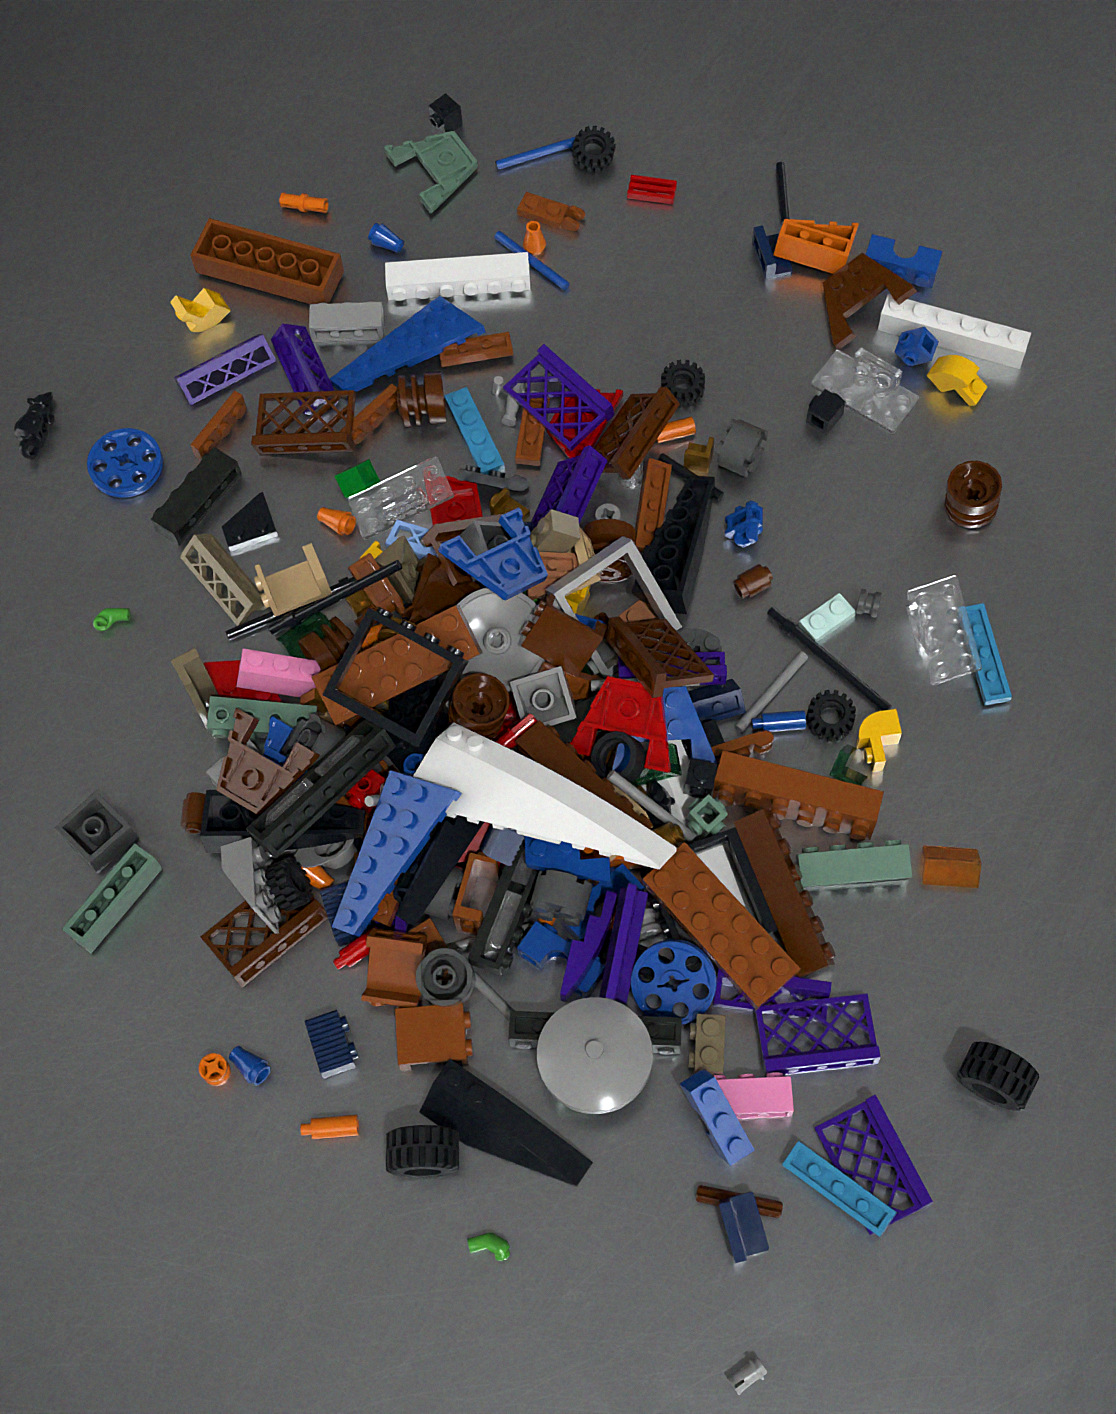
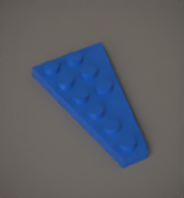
M438 296L330 378L331 384L339 391L354 390L357 392L372 385L376 378L385 374L387 377L396 374L395 370L405 365L408 368L442 353L446 346L455 342L457 345L466 342V337L475 333L478 336L486 333L484 325L443 297Z
M390 770L332 924L333 928L360 937L378 912V905L387 893L390 894L393 891L397 878L402 872L405 873L430 839V832L438 821H443L447 815L445 811L453 800H458L462 794L461 792Z

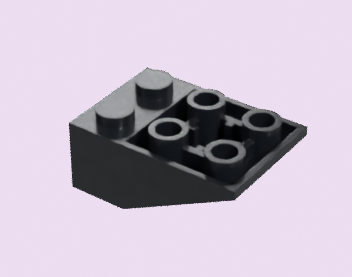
M433 679L424 682L390 699L388 717L417 732L440 689L438 680ZM444 708L422 748H418L387 731L396 747L386 756L400 773H404L403 764L409 755L414 753L426 755L434 740L448 728Z

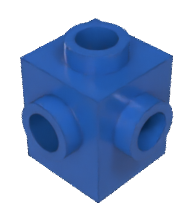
M925 326L905 331L899 337L895 353L908 366L930 362L933 359L939 341Z

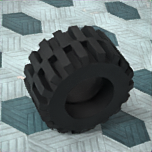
M976 1041L972 1043L957 1073V1077L969 1091L981 1099L1004 1109L1020 1111L1024 1110L1038 1082L1039 1073L1028 1061L1011 1050L993 1043Z
M413 1125L399 1127L386 1133V1171L388 1173L408 1178H432L447 1176L459 1170L458 1131L437 1125Z

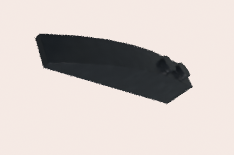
M690 475L678 494L677 502L673 509H669L665 515V522L661 528H657L650 546H646L642 554L643 560L673 612L676 614H687L703 554L712 506L715 477ZM635 578L632 594L651 606Z
M206 790L200 838L206 853H221V846L252 837L246 828L260 815L253 813L217 790ZM334 804L286 850L322 846L363 837L366 812L362 809Z
M449 1059L434 1080L419 1111L421 1115L437 1126L449 1127L458 1131L459 1141L468 1147L476 1148L489 1153V1155L508 1160L526 1169L529 1168L574 1187L579 1185L593 1164L591 1160L537 1119L451 1059Z

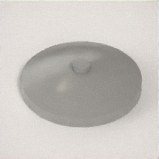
M483 588L469 594L457 604L460 605L483 654L469 660L460 677L461 680L474 673H485L496 677L505 685L508 692H512L511 681L537 674L543 661L546 662V660L521 646L524 638L521 635L523 627L528 620L533 622L536 617L534 611L537 605L533 600L520 593L505 601L489 588Z
M582 998L561 1007L546 1022L538 1040L537 1064L545 1087L560 1103L582 1113H608L627 1105L642 1091L648 1081L652 1068V1042L644 1023L627 1006L607 998Z

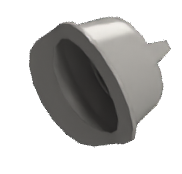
M354 839L298 849L295 854L296 862L305 868L319 865L333 869L341 868L350 862L354 857V853H357L353 843Z

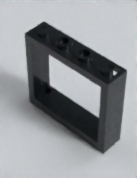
M379 607L377 611L369 608L322 695L406 742L422 748L469 661L462 658L464 652L450 645L447 650L440 646L441 640L426 632L423 637L416 633L417 627L411 623L402 620L399 624L392 620L393 614ZM375 621L453 663L417 732L339 690L344 677Z
M736 827L689 844L688 846L696 855L723 844H728L760 925L770 936L776 934L778 928ZM642 866L643 871H640L641 878L643 879L654 868ZM654 896L650 897L655 913L660 911L664 922L660 923L665 938L670 937L671 939L681 940L673 917ZM670 949L671 954H672V957H673V959H674V957H675L674 952H673V950ZM690 956L686 959L688 968L701 963L700 958L697 956Z

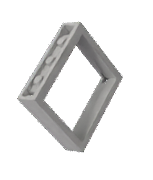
M624 536L545 589L549 596L550 594L555 596L553 603L555 608L578 620L564 596L623 556L658 618L666 619L676 631L682 627L634 542ZM655 629V630L664 632L663 629ZM647 636V638H650V639H654V640L659 641V639H655V638H652V637ZM595 650L586 666L593 675L606 679L607 676L611 677L618 672V654L604 663L597 650Z

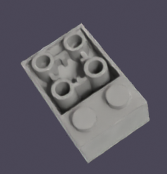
M252 837L221 846L222 870L258 916L275 934L279 933L278 922L281 921V913L277 903L274 901L275 896L269 892L271 888L266 884L268 879L265 878L266 869L275 864V861L273 859L270 860L263 847L258 846Z

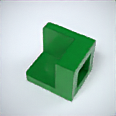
M370 459L351 466L334 476L346 498L365 491L380 482Z

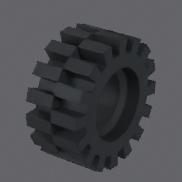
M587 126L584 131L581 129L578 135H576L572 156L575 158L574 162L576 165L580 163L579 168L582 170L584 167H588L587 172L591 173V168H593L594 172L597 173L599 168L603 171L606 169V166H610L616 144H614V137L610 138L611 133L609 131L604 133L605 128L601 127L599 131L597 126H593L592 130ZM587 144H597L602 148V153L592 155L585 150V146Z
M677 360V365L671 362L669 363V368L667 366L664 368V373L661 374V387H668L680 403V408H684L685 403L690 407L693 406V401L697 404L700 397L702 398L704 395L705 374L701 367L697 368V363L693 362L690 365V360H685V364H682L681 360ZM678 379H687L692 382V386L681 389L674 386L673 383Z
M825 690L824 695L819 692L816 698L813 697L811 699L806 715L808 729L812 728L814 736L817 733L820 735V740L828 737V742H832L833 738L836 737V740L839 741L842 739V735L846 737L849 731L852 730L856 717V708L852 706L853 701L851 698L846 700L847 695L845 693L839 696L838 690H834L833 694H830V690ZM826 708H834L840 712L841 719L835 724L827 723L821 718V712Z
M291 857L284 858L269 866L265 874V878L268 879L266 884L271 888L269 890L270 894L275 896L274 901L276 903L279 902V907L285 908V911H292L310 902L313 897L311 893L313 889L309 885L311 881L305 876L307 872L305 869L302 870V865L300 863L296 864V859H291Z

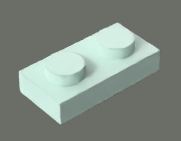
M839 593L801 619L798 626L813 640L819 642L853 618L856 611Z

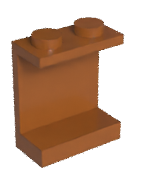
M478 852V854L470 853L452 914L456 931L477 936L484 919L481 910L469 908L477 878L482 877L495 881L500 879L498 861L489 858L483 852Z
M373 928L367 935L366 947H370L367 986L362 994L361 1001H367L373 1006L388 1004L395 1005L397 1008L418 1007L422 994L416 984V971L420 962L426 957L428 935Z
M463 1003L453 1007L432 1005L395 1009L398 1066L401 1071L412 1070V1065L448 1062L449 1059L453 1061L461 1060L463 1066L469 1065L468 1056H473L472 1039H467L466 1029L471 1028L470 1011H465Z

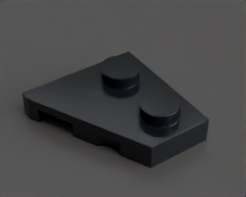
M263 492L255 496L222 526L230 552L278 536Z

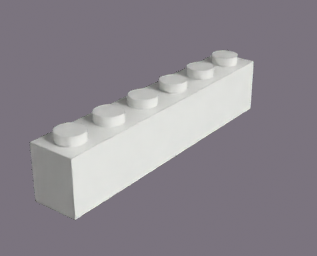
M528 252L385 263L388 300L402 301L404 299H426L438 296H471L483 293L497 294L499 292L531 290Z
M891 294L887 295L878 326L879 331L900 336L902 332L925 326L939 341L937 347L1017 369L1021 367L1031 336L1030 332L909 299L898 305Z

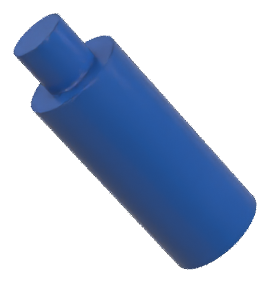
M805 711L762 713L761 718H752V728H762V732L766 730L769 732L805 730Z

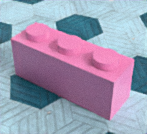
M243 648L236 687L301 697L316 688L311 677L319 674L321 669L315 660Z
M776 1072L766 1074L765 1078H755L754 1074L738 1075V1079H726L725 1075H714L737 1119L792 1117L794 1108L791 1076L784 1077L783 1073Z

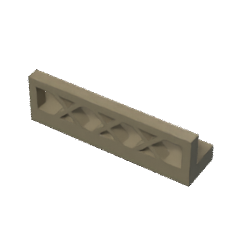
M194 534L180 555V558L237 626L246 622L253 611L265 610L266 608L260 596L262 593L259 592L258 588L212 534ZM194 549L198 551L199 563H195L190 557ZM208 565L213 569V581H210L207 577L206 566ZM221 583L227 586L228 598L221 594ZM236 600L244 607L240 615L236 612Z
M196 648L172 659L171 662L207 729L208 713L205 708L209 706L210 696L219 697Z

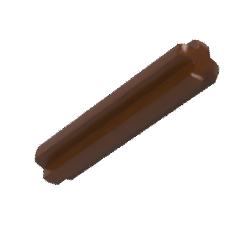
M699 1185L696 1201L719 1206V1200L742 1193ZM755 1196L760 1215L773 1218L781 1217L783 1209L781 1201Z

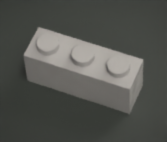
M382 302L310 304L309 331L312 342L366 341L384 338L385 315Z

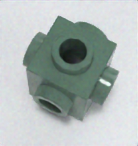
M709 794L703 800L697 798L687 808L690 811L686 818L689 821L687 826L697 836L701 834L706 838L710 833L712 835L718 834L726 826L723 822L728 815L725 811V806L717 798L713 799ZM702 815H707L710 818L708 824L701 818Z

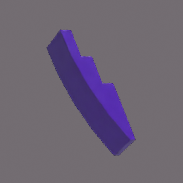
M606 891L601 917L589 915L584 942L572 939L560 991L561 1001L567 1002L585 979L598 957L611 927L618 902V893Z

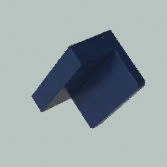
M762 225L753 228L752 243L765 280L792 274L793 269L789 260L773 256L779 234L766 236Z
M733 679L726 680V684L708 685L688 691L699 720L703 723L714 719L719 721L746 713L741 688Z
M750 1191L719 1200V1207L735 1264L747 1261V1256L768 1251L769 1245L754 1193Z

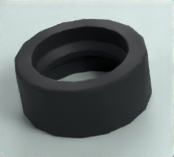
M614 731L606 733L598 739L592 749L590 758L591 764L597 771L595 774L601 779L603 777L607 778V775L610 773L606 767L607 756L613 747L623 743L629 746L631 756L626 768L618 774L628 782H634L644 770L646 755L642 744L625 732Z

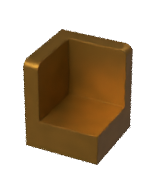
M709 437L707 446L689 442L688 449L684 453V467L689 470L708 473L714 450V438Z

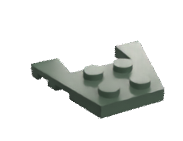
M455 131L425 137L426 140L414 143L412 140L404 141L403 145L392 147V144L384 146V153L395 167L416 156L437 183L419 193L420 201L430 214L478 168V161Z

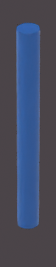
M575 137L495 161L496 168L500 170L572 148Z
M501 231L495 234L494 238L513 253L528 252ZM528 252L529 265L561 289L566 290L569 287L570 283Z

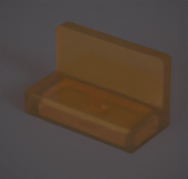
M923 846L924 865L922 883L924 885L979 888L982 863L977 849Z

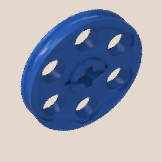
M133 428L117 429L105 434L92 446L87 458L88 473L94 485L101 492L117 498L133 497L147 491L156 483L163 468V456L157 442L146 432ZM134 438L141 439L140 444L135 447L128 445L130 440ZM109 443L117 444L116 448L111 452L104 450L105 446ZM152 453L156 455L152 462L143 461L147 454ZM98 464H107V468L103 472L94 471ZM139 474L147 476L141 483L134 482V478ZM114 479L122 480L121 485L117 488L109 487L110 482Z
M679 939L659 941L648 947L635 963L631 976V988L634 999L647 1016L682 1018V1025L696 1020L697 1014H704L713 1001L717 986L716 972L706 953L696 945ZM662 948H670L674 952V960L671 962L662 961L659 957V951ZM690 956H697L702 962V967L699 970H690L686 965V959ZM642 967L652 968L655 974L653 980L644 981L641 979L639 970ZM671 975H674L676 980H683L678 984L677 989H674L673 985L665 984L670 980ZM698 983L705 984L709 989V994L704 998L697 997L693 992L694 985ZM650 994H657L661 998V1006L651 1008L646 1002V997ZM675 1003H685L689 1008V1013L684 1017L677 1016L673 1011Z

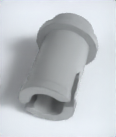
M757 1357L753 1360L749 1358L747 1365L727 1378L738 1395L761 1378L763 1380V1376L768 1373Z

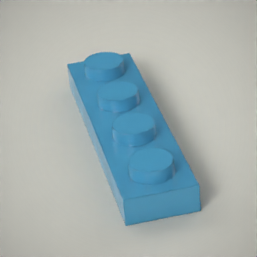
M465 387L444 395L445 402L476 467H480V472L490 474L491 470H504V462L468 388Z
M984 603L958 608V618L984 706L1010 701L1012 698Z
M800 1141L796 1143L782 1164L879 1237L882 1236L897 1214L894 1209Z

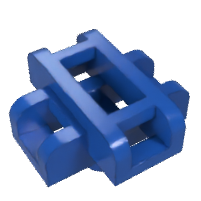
M752 500L746 503V507H736L734 513L725 517V523L727 524L725 537L731 540L734 539L735 543L743 548L757 542L758 535L763 531V508Z

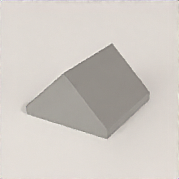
M562 666L510 682L521 720L531 713L544 725L553 726L577 718L573 693Z

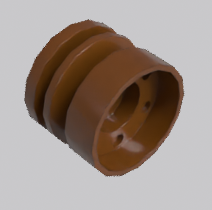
M441 371L424 373L422 385H418L415 374H411V386H407L405 375L398 377L397 402L399 414L402 417L405 428L411 427V416H415L417 426H421L422 415L427 414L431 425L447 423Z
M976 460L961 463L950 472L945 495V511L950 520L958 526L965 528H980L989 524L995 518L1002 491V479L998 471L990 464Z
M599 519L587 523L583 527V531L591 540L595 555L622 536L631 539L635 544L636 530L625 521ZM622 556L600 571L601 580L598 582L613 583L629 579L633 573Z
M336 616L329 620L331 628L325 623L320 626L324 636L323 639L312 631L298 640L299 647L306 659L317 662L321 669L320 673L340 663L354 637V633L350 628L344 625Z
M474 673L464 677L456 685L448 710L449 725L454 722L485 738L493 739L500 732L510 705L509 693L505 685L496 677L485 673Z

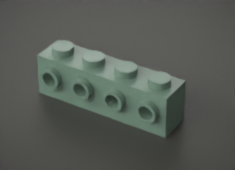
M210 696L207 731L212 733L213 737L228 738L229 732L233 731L235 718H233L234 711L238 708L259 720L250 737V741L255 740V737L267 739L270 727L269 722L272 716L295 728L302 719L306 721L311 717L308 715H317V706Z
M901 840L884 841L885 846L874 847L873 842L857 843V849H846V844L829 846L830 851L819 852L818 847L802 848V853L796 855V863L803 877L800 880L803 888L912 878L909 844L901 845Z
M134 843L111 872L105 876L94 892L88 896L78 911L68 920L62 930L74 942L92 954L162 870L156 858Z

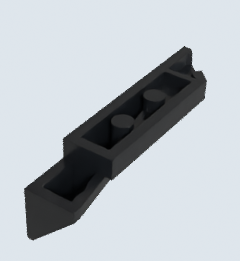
M457 815L455 818L446 816L442 822L438 821L430 832V839L408 870L402 873L393 891L394 899L399 902V909L396 912L397 917L410 925H416L484 824V821H479L477 824L467 821V817Z

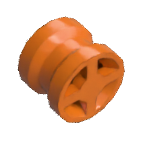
M211 1053L204 1056L200 1061L199 1073L208 1084L220 1086L229 1079L231 1067L220 1054Z

